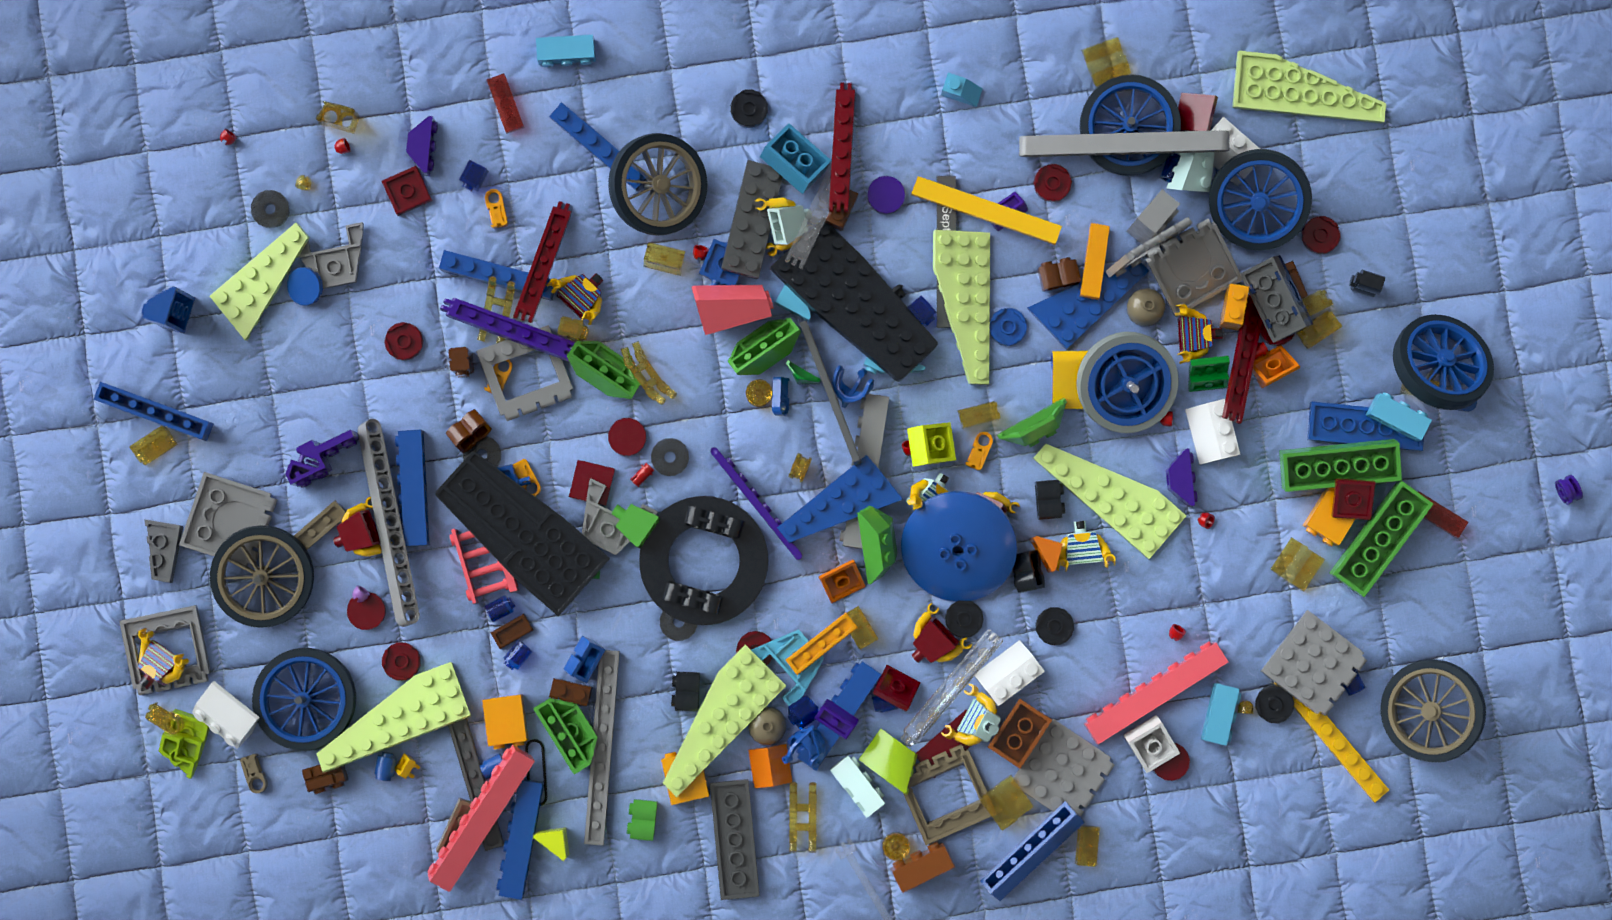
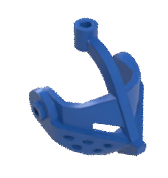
M839 365L835 369L832 385L835 394L842 402L843 408L865 397L873 389L874 380L870 379L862 392L857 391L862 378L867 375L865 368L858 371V378L852 389L845 385L842 380L845 370L843 366Z
M811 725L791 735L787 741L790 749L787 755L782 757V761L784 764L793 761V753L802 744L809 752V764L813 768L818 767L825 755V743L819 730L814 725ZM810 734L812 735L814 744L811 743L809 737Z

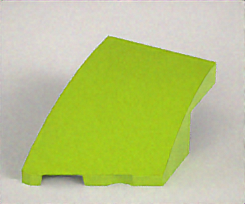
M175 709L172 711L169 729L162 733L158 751L168 758L175 767L178 766L185 772L187 778L191 779L200 761L210 728L204 722L198 721L193 714Z
M880 728L858 760L907 795L909 793L908 784L910 777L913 776V766L916 763L917 754Z

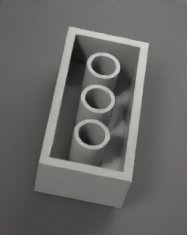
M1162 189L1126 232L1138 242L1144 244L1159 235L1166 228L1167 224L1179 212L1177 207L1180 203Z

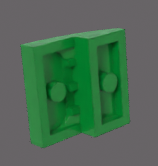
M1229 356L1191 359L1188 378L1189 392L1227 388L1229 381Z

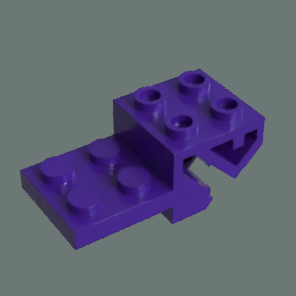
M350 429L322 444L310 440L298 446L296 451L300 454L298 462L290 460L285 473L290 485L304 488L312 484L311 480L315 478L320 480L329 475L328 472L332 471V468L326 456L333 457L340 453V449L344 447L349 449L357 445L356 441L359 440L358 433ZM306 457H309L310 459L318 461L319 463L306 459V462L317 465L319 467L316 468L315 466L305 464L304 459Z

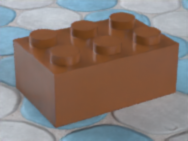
M1019 699L988 748L1021 769L1052 720Z
M936 841L928 845L927 850L923 852L920 850L910 854L911 858L905 861L902 858L892 863L893 867L890 869L902 893L955 867L942 842L938 843Z

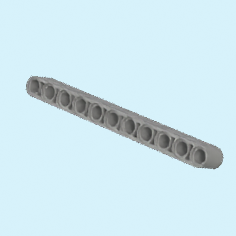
M1224 130L1019 137L1020 157L1229 151V131Z
M369 419L358 427V437L395 620L399 626L407 627L419 620V609L382 427L378 420ZM367 426L371 428L372 433L368 431ZM379 482L383 485V489L379 486ZM382 501L386 502L387 507L383 505ZM386 519L390 521V526L387 524ZM390 538L394 540V545L390 542ZM394 557L397 558L398 564L394 561ZM398 575L401 577L402 583L398 580ZM402 594L405 596L406 601H403ZM406 613L409 615L410 620L406 619Z

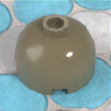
M1150 288L1139 289L1128 299L1127 314L1136 325L1152 326L1159 322L1164 315L1165 301L1156 290Z
M765 707L748 724L750 736L754 741L762 745L777 743L786 732L785 717L776 708Z

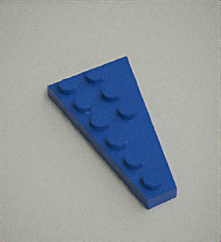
M1140 263L1133 268L1131 265L1126 267L1127 271L1118 277L1113 275L1109 278L1107 273L1103 272L1099 300L1080 297L1081 282L1027 309L1067 349L1146 275L1149 270Z
M865 455L861 459L862 463L860 465H853L778 526L777 529L790 543L858 517V512L868 506L880 509L901 501L903 498L872 460Z

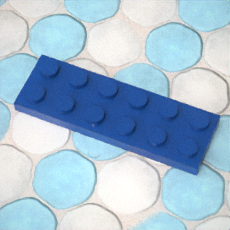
M1310 402L1307 440L1347 444L1395 439L1400 443V449L1423 451L1424 437L1421 441L1416 442L1366 416L1369 407Z

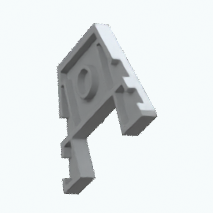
M363 222L345 225L349 245L311 253L308 240L299 257L305 267L312 268L314 272L320 275L323 289L357 282L364 232Z
M590 478L582 534L594 545L617 555L630 540L616 527L619 519L611 514L612 511L598 505L606 486ZM644 504L640 507L654 515L658 513V511Z

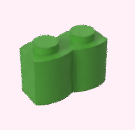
M634 799V802L630 803L629 815H632V821L627 824V834H630V839L654 840L658 801Z

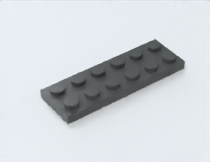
M747 160L721 270L754 279L759 278L771 225L767 212L770 206L764 210H758L756 207H762L763 201L755 200L762 198L765 201H769V199L778 198L783 178L769 165Z
M748 779L710 783L721 900L758 897L760 895Z

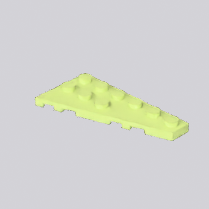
M298 223L293 224L209 296L246 341L249 339L253 328L260 321L259 319L264 310L268 308L282 285L281 282L286 274L288 275L291 270L292 264L299 257L310 239Z

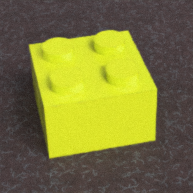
M951 422L907 428L913 467L956 460Z

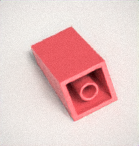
M763 285L692 286L705 335L772 316L771 309H774L768 290L764 291Z

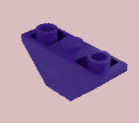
M433 116L425 118L408 132L406 152L426 176H430V171L434 170L432 152L436 150V141H433L434 133L437 134L438 123L435 122Z
M1186 448L1179 453L1165 470L1168 491L1185 505L1192 507L1198 501L1197 491H1194L1193 483L1196 482L1195 472H1192L1191 469L1194 457L1193 453H1190V449Z

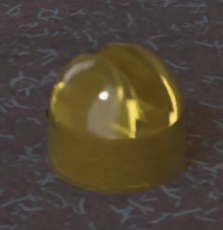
M300 175L296 180L295 187L301 190H310V177L306 176L305 178V175Z
M1242 701L1238 706V713L1253 714L1254 707L1250 701Z

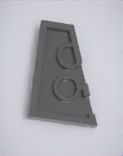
M144 519L148 532L147 544H149L151 579L173 583L183 526Z

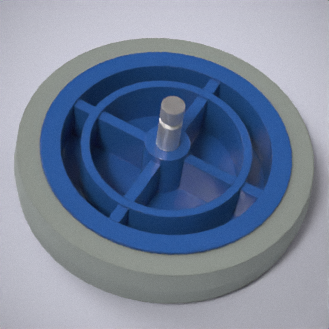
M1136 332L1115 333L1098 341L1084 356L1077 373V393L1085 412L1100 426L1119 433L1139 432L1155 425L1168 413L1178 391V371L1170 353L1154 338Z

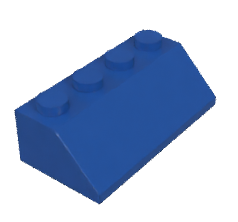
M172 286L148 299L147 303L142 307V318L162 328L185 334L195 297Z

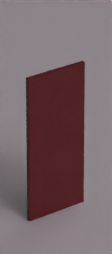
M966 709L948 724L956 733L959 732L957 729L967 712ZM944 728L916 754L919 762L928 759L932 766L934 765L933 756L946 751L950 758L952 755L949 749L962 744L966 751L970 746L956 741L955 738L947 739L941 733L948 734L950 732L949 729Z

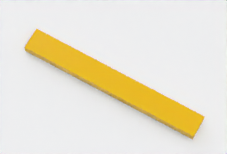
M919 176L911 193L915 197L1056 245L1062 226Z

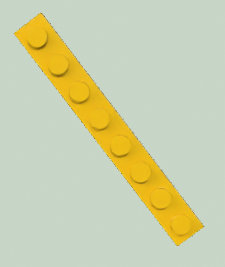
M1293 697L1295 710L1369 798L1376 802L1389 791L1387 786L1329 717L1320 712L1315 714Z

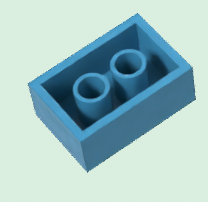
M789 123L764 147L760 155L761 159L802 194L827 170L832 161Z

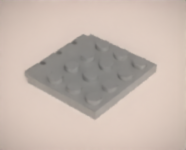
M1209 219L1196 225L1198 231H1195L1192 227L1179 234L1180 241H1178L1177 237H1174L1163 243L1164 250L1161 251L1158 246L1147 252L1149 258L1146 261L1174 315L1180 312L1179 307H1176V305L1185 304L1188 308H1193L1227 289L1229 284H1236L1243 280L1215 222L1211 223Z
M204 472L179 545L215 556L221 544L235 532L252 526H269L272 516L265 514L266 510L274 511L277 499L271 498V493ZM259 541L244 544L256 563L259 552L254 551L253 547L259 548ZM241 547L231 556L232 559L245 566L248 563L251 564Z
M1306 610L1262 668L1261 672L1315 714L1320 712L1326 716L1334 706L1329 699L1337 702L1345 691L1340 684L1342 683L1348 687L1357 675L1351 669L1354 668L1360 671L1367 660L1362 656L1364 652L1309 610Z
M1052 718V722L1010 783L1053 812L1064 802H1067L1081 817L1084 811L1078 807L1082 805L1087 808L1095 796L1089 790L1093 789L1097 792L1105 781L1100 776L1101 772L1108 776L1115 764L1109 761L1111 759L1110 756Z

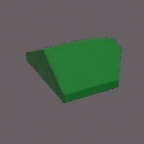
M787 360L786 364L797 384H820L822 382L820 378Z

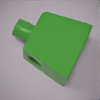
M632 504L629 505L627 510L617 505L611 513L619 519L616 527L639 549H641L661 520L658 516Z

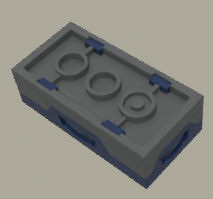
M1281 255L1271 257L1240 273L1245 286L1249 287L1248 292L1273 343L1313 325Z

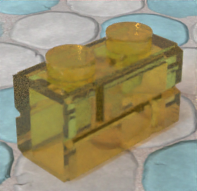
M562 316L557 333L560 337L576 342L587 340L589 329L582 320H572L570 317Z

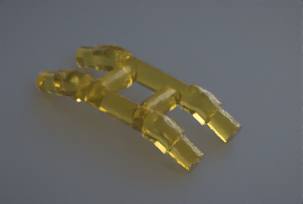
M489 277L484 309L491 311L493 304L504 307L502 315L509 318L515 294V283L512 281L508 282L505 299L494 297L496 278ZM479 329L477 340L484 342L487 331ZM498 336L496 343L504 341L505 338Z
M639 341L632 343L635 357L640 363L638 365H635L636 363L630 355L628 347L621 349L625 366L630 369L649 398L661 405L666 401L653 388L654 385H657L658 390L670 398L674 399L677 393L662 381L646 359L647 357ZM645 369L652 379L647 381L641 371Z
M791 782L789 784L790 853L797 852V831H809V852H816L817 784L815 782L809 783V804H797V783ZM797 811H809V823H797Z

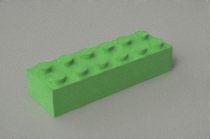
M1395 439L1279 450L1281 485L1285 492L1335 487L1336 478L1375 481L1376 483L1402 481L1400 443Z
M1397 481L1372 514L1371 520L1366 522L1329 574L1359 596L1365 597L1433 506V503L1405 482Z

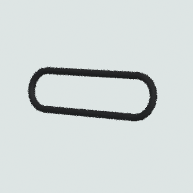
M532 739L527 742L525 752L528 753V746L532 742H537L541 745L545 799L540 806H543L548 798L544 745L538 739ZM529 771L527 773V780H530Z

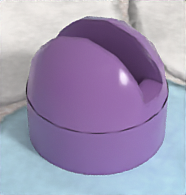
M357 585L352 593L353 599L358 598L357 602L365 601L370 595L360 585Z

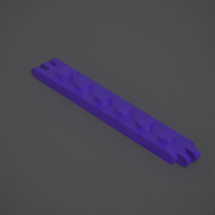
M445 298L443 303L449 307L444 305L440 307V310L446 312V316L569 362L566 353L568 354L571 350L569 347H573L575 344L571 340L457 298L452 300Z
M712 447L710 449L712 456L794 558L800 560L802 553L794 545L795 541L789 543L777 529L782 524L777 517L773 519L769 514L772 511L765 502L761 504L757 499L760 496L753 487L749 489L745 484L748 480L741 472L739 474L736 473L733 469L736 465L729 457L725 459L716 447Z

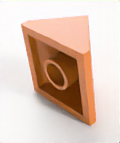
M1280 345L1267 352L1265 356L1262 355L1256 358L1252 372L1262 389L1300 369V365Z
M1039 536L1029 539L1035 550L1038 551L1047 572L1055 571L1063 543Z
M854 560L818 576L831 604L866 587Z
M787 744L748 750L754 788L774 787L792 782L790 763L784 764L782 761V757L786 756L788 752Z

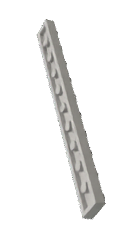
M605 650L599 661L593 728L598 738L590 765L584 844L604 845L620 651Z

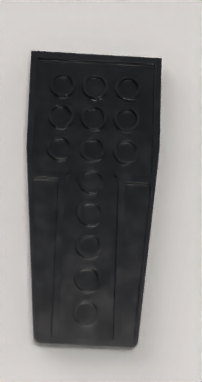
M823 219L770 267V270L815 314L895 381L900 382L937 347L938 342L866 259L831 225L825 223L826 220Z
M471 452L435 492L438 499L501 565L558 617L610 560L606 554L565 518L476 452Z

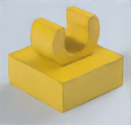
M404 753L397 763L395 771L405 779L407 776L414 778L415 776L410 771L412 768L420 769V766L411 756Z

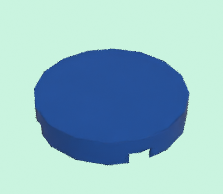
M300 267L293 270L289 275L287 291L295 303L299 305H312L319 300L318 298L323 292V282L320 275L314 272L312 268Z
M1000 309L990 319V335L1000 345H1015L1026 335V319L1016 309Z

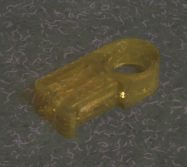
M158 702L149 706L148 710L150 711L146 713L145 718L169 734H176L184 729L185 723L181 716L173 711L165 710L157 705ZM171 720L177 722V729L172 728Z

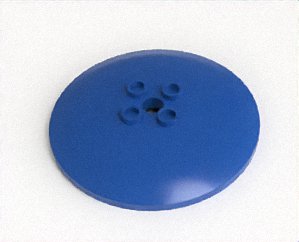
M953 491L941 493L923 502L921 508L915 509L903 529L901 554L906 570L911 578L929 594L954 602L959 600L972 601L991 594L1007 580L1015 564L1017 540L1009 518L996 504L974 493ZM955 546H960L963 548L964 552L961 554L954 553L953 548Z

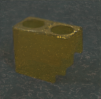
M322 101L324 103L319 115L317 114L316 116L318 123L354 134L360 115L353 108ZM327 111H334L337 114L336 122H325V113ZM346 116H352L353 118L350 126H343V118Z

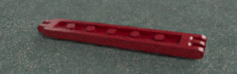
M840 82V89H836L829 212L834 211V205H837V212H841V205H844V212H849L856 93L855 89H852V82H848L847 89H844L845 83Z
M559 201L557 207L553 206L515 309L514 319H518L519 313H522L521 321H525L527 315H529L528 322L533 323L572 211H569V203H566L565 208L562 209L563 202Z
M1250 294L1247 297L1243 325L1239 329L1222 418L1228 419L1229 417V421H1235L1238 424L1242 423L1262 325V319Z

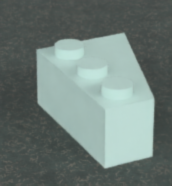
M1215 152L1179 153L1181 157L1178 165L1174 166V176L1172 182L1168 183L1167 189L1210 192Z
M847 755L830 768V771L867 818L885 804L882 799L884 794L878 787L873 788L870 784L873 780L866 771L862 773L859 770L860 763L854 756L850 758Z

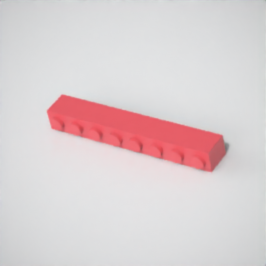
M1210 641L1200 646L1201 650L1197 653L1192 651L1183 657L1185 660L1181 663L1175 662L1168 666L1167 672L1155 674L1151 677L1152 681L1148 684H1145V682L1135 687L1136 691L1132 694L1125 693L1118 698L1120 701L1116 704L1109 703L1102 708L1103 712L1100 714L1094 713L1087 717V722L1084 723V726L1095 743H1102L1227 664L1228 660L1216 642L1210 643Z
M514 745L510 749H506L502 756L503 760L494 767L491 773L492 777L483 784L481 794L472 801L470 811L462 816L457 831L454 830L451 833L449 843L440 850L436 863H432L428 869L429 881L448 892L451 891L535 762L532 755Z

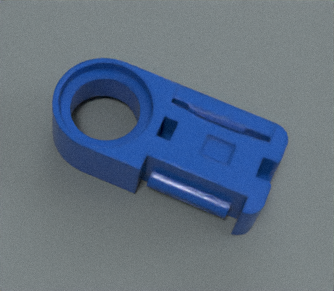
M773 377L772 411L776 416L788 414L789 378Z

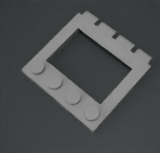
M1189 217L1185 218L1125 254L1105 272L1109 278L1113 275L1117 277L1127 271L1126 267L1130 265L1132 268L1142 262L1141 259L1143 257L1149 258L1147 252L1158 246L1164 249L1163 243L1178 236L1193 223Z
M549 325L539 328L551 333ZM505 340L476 351L500 416L504 415L506 421L520 417L519 409H521L523 415L537 411L536 403H539L541 409L556 404L555 396H557L559 402L572 398L570 391L573 388L562 359L549 355L559 382L506 401L492 365L534 351L535 349L511 340Z
M197 605L119 621L133 689L137 688L139 696L153 693L152 685H154L156 692L172 689V683L163 686L154 681L149 689L139 684L144 675H142V671L138 668L139 657L135 637H139L138 632L144 628H147V634L151 630L154 633L190 626L197 664L185 666L181 678L173 682L174 687L179 688L191 685L190 677H192L194 684L208 682L207 674L211 673Z

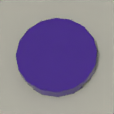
M878 177L868 188V203L878 213H894L904 203V187L894 177Z

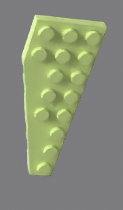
M1247 51L1237 52L1232 108L1374 123L1385 122V102L1367 94L1359 93L1353 90V88L1341 85L1337 81L1315 71L1307 70L1298 66L1297 63L1283 59L1279 55Z
M934 230L933 271L937 276L939 290L942 292L945 302L944 306L952 332L955 334L956 345L963 360L962 364L968 384L988 385L990 233Z
M1045 444L1033 458L1147 559L1153 556L1187 516L1158 490L1051 445Z
M746 645L718 671L663 781V784L676 797L786 687Z
M452 662L413 676L317 753V757L324 773L471 717Z

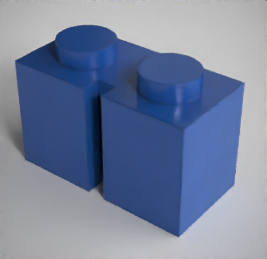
M582 635L574 649L576 654H571L564 670L572 677L587 683L606 649L597 642Z

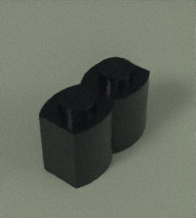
M1362 269L1360 273L1357 272L1351 276L1349 286H1351L1352 291L1375 297L1376 294L1379 295L1382 291L1386 277Z
M1059 480L1035 482L1038 520L1062 518V514H1065V503H1061V495L1064 494L1063 483H1059Z
M1033 550L1016 554L1012 570L1015 574L1014 586L1018 593L1045 588V579L1041 570V559L1038 551Z
M676 672V676H672V687H676V693L672 695L671 706L675 707V711H699L700 672Z

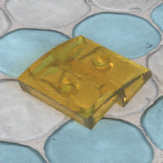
M1118 37L1081 50L1095 86H1099L1112 78L1131 74L1126 55L1123 54Z
M1291 537L1271 567V570L1304 592L1325 559Z
M1012 775L999 782L979 799L1002 831L1034 807Z

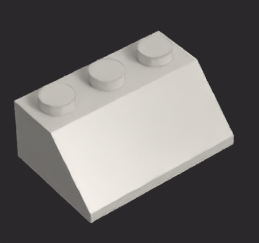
M1224 117L1211 130L1229 131V151L1215 152L1213 166L1218 170L1232 157L1245 151L1260 149ZM1253 167L1243 169L1239 174L1245 179L1253 170ZM1236 175L1230 180L1236 186L1241 183Z
M1225 399L1185 409L1199 465L1240 455L1232 421H1229V417L1228 419L1222 418Z
M1019 640L973 675L990 698L995 701L996 706H999L1045 671Z
M215 681L210 684L195 704L192 712L198 721L204 722L213 733L219 734L228 745L234 746L236 749L253 733L259 716Z

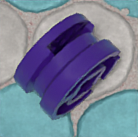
M1573 475L1566 476L1564 480L1559 479L1555 481L1556 491L1566 505L1573 503V500L1578 501L1583 498L1582 489Z

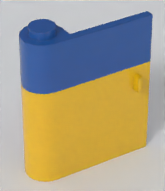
M1088 351L1051 352L1052 404L1065 398L1067 401L1065 409H1084L1077 393V373L1081 361Z

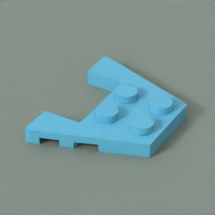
M799 629L751 649L761 661L771 654L795 681L796 685L782 696V699L793 711L796 709L824 660V657L821 656L800 674L796 675L785 660L809 641Z

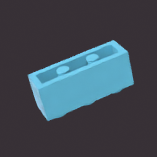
M593 35L536 38L537 61L542 67H552L553 64L571 66L572 63L579 62L581 65H589L591 62L596 61Z
M1383 392V394L1375 395L1366 416L1416 442L1423 439L1432 421L1427 418L1428 415L1426 413L1410 409L1411 406L1405 402L1400 401L1398 403L1394 401V397L1390 394Z
M1213 683L1201 740L1226 746L1227 742L1231 741L1232 731H1230L1231 724L1235 723L1237 712L1234 711L1236 704L1238 705L1241 699V693H1239L1238 688Z

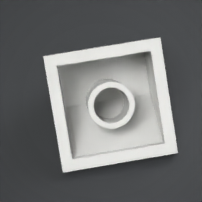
M1157 715L1123 735L1146 773L1180 754Z

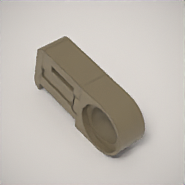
M255 753L241 758L240 763L250 791L261 793L266 790L268 782L265 773H261L260 762L256 758L259 755ZM255 779H260L263 782V787L260 790H256L253 787Z

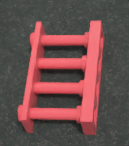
M457 529L451 530L450 540L452 546L456 545L468 586L466 595L469 601L477 604L479 603L478 596L501 589H509L510 593L519 591L516 579L499 561H497L498 563L469 571L466 560L490 552L485 547L464 552L461 541L474 538L475 536L470 531L458 534ZM498 570L504 571L505 578L503 581L478 589L474 588L472 578Z

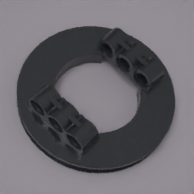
M696 496L680 500L664 509L658 515L661 520L640 549L639 568L647 593L660 609L671 617L685 623L713 625L738 616L755 601L767 576L768 551L759 526L745 510L722 498ZM692 527L732 538L737 546L739 553L738 572L732 583L717 594L676 583L671 575L669 568L671 547L679 535Z

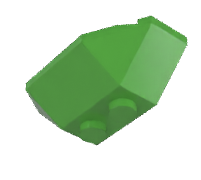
M791 318L768 321L736 343L728 363L737 375H760L792 352L801 331Z
M576 341L567 355L576 375L607 396L632 399L641 384L639 379H637L631 362L600 341Z
M1062 398L996 435L1001 440L1032 447L1040 442L1039 439L1043 436L1049 438L1057 433L1056 429L1060 427L1067 401L1065 398Z
M868 506L857 514L867 582L872 584L883 577L895 563L898 552L893 518L873 506Z
M549 698L533 708L572 773L575 775L589 766L592 762L598 736L578 704Z

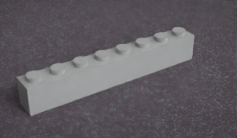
M868 394L866 398L861 399L860 409H864L863 417L859 416L857 428H861L860 436L856 435L855 446L858 447L857 451L860 459L867 455L878 468L889 397ZM858 517L845 522V530H841L839 541L843 542L842 546L863 549Z

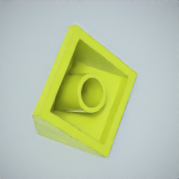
M566 827L540 830L533 836L534 839L562 861L569 856Z

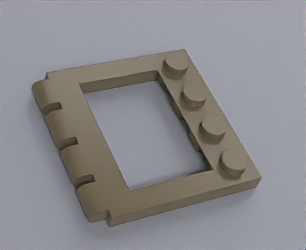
M962 744L949 749L952 755L950 758L946 751L933 756L934 765L932 766L928 759L914 765L917 772L913 773V776L910 777L908 784L909 793L907 795L904 794V797L925 845L997 814L969 750H964ZM964 764L979 800L927 823L911 787Z

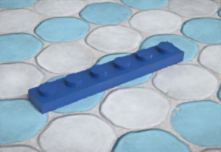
M561 102L549 116L550 119L611 169L619 150ZM630 166L627 179L645 181L647 179ZM626 182L634 190H637L642 185L639 183Z

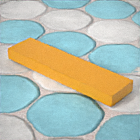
M1096 223L1090 224L1080 297L1096 300L1100 298L1110 226Z
M845 612L785 661L798 675L857 629L858 626Z

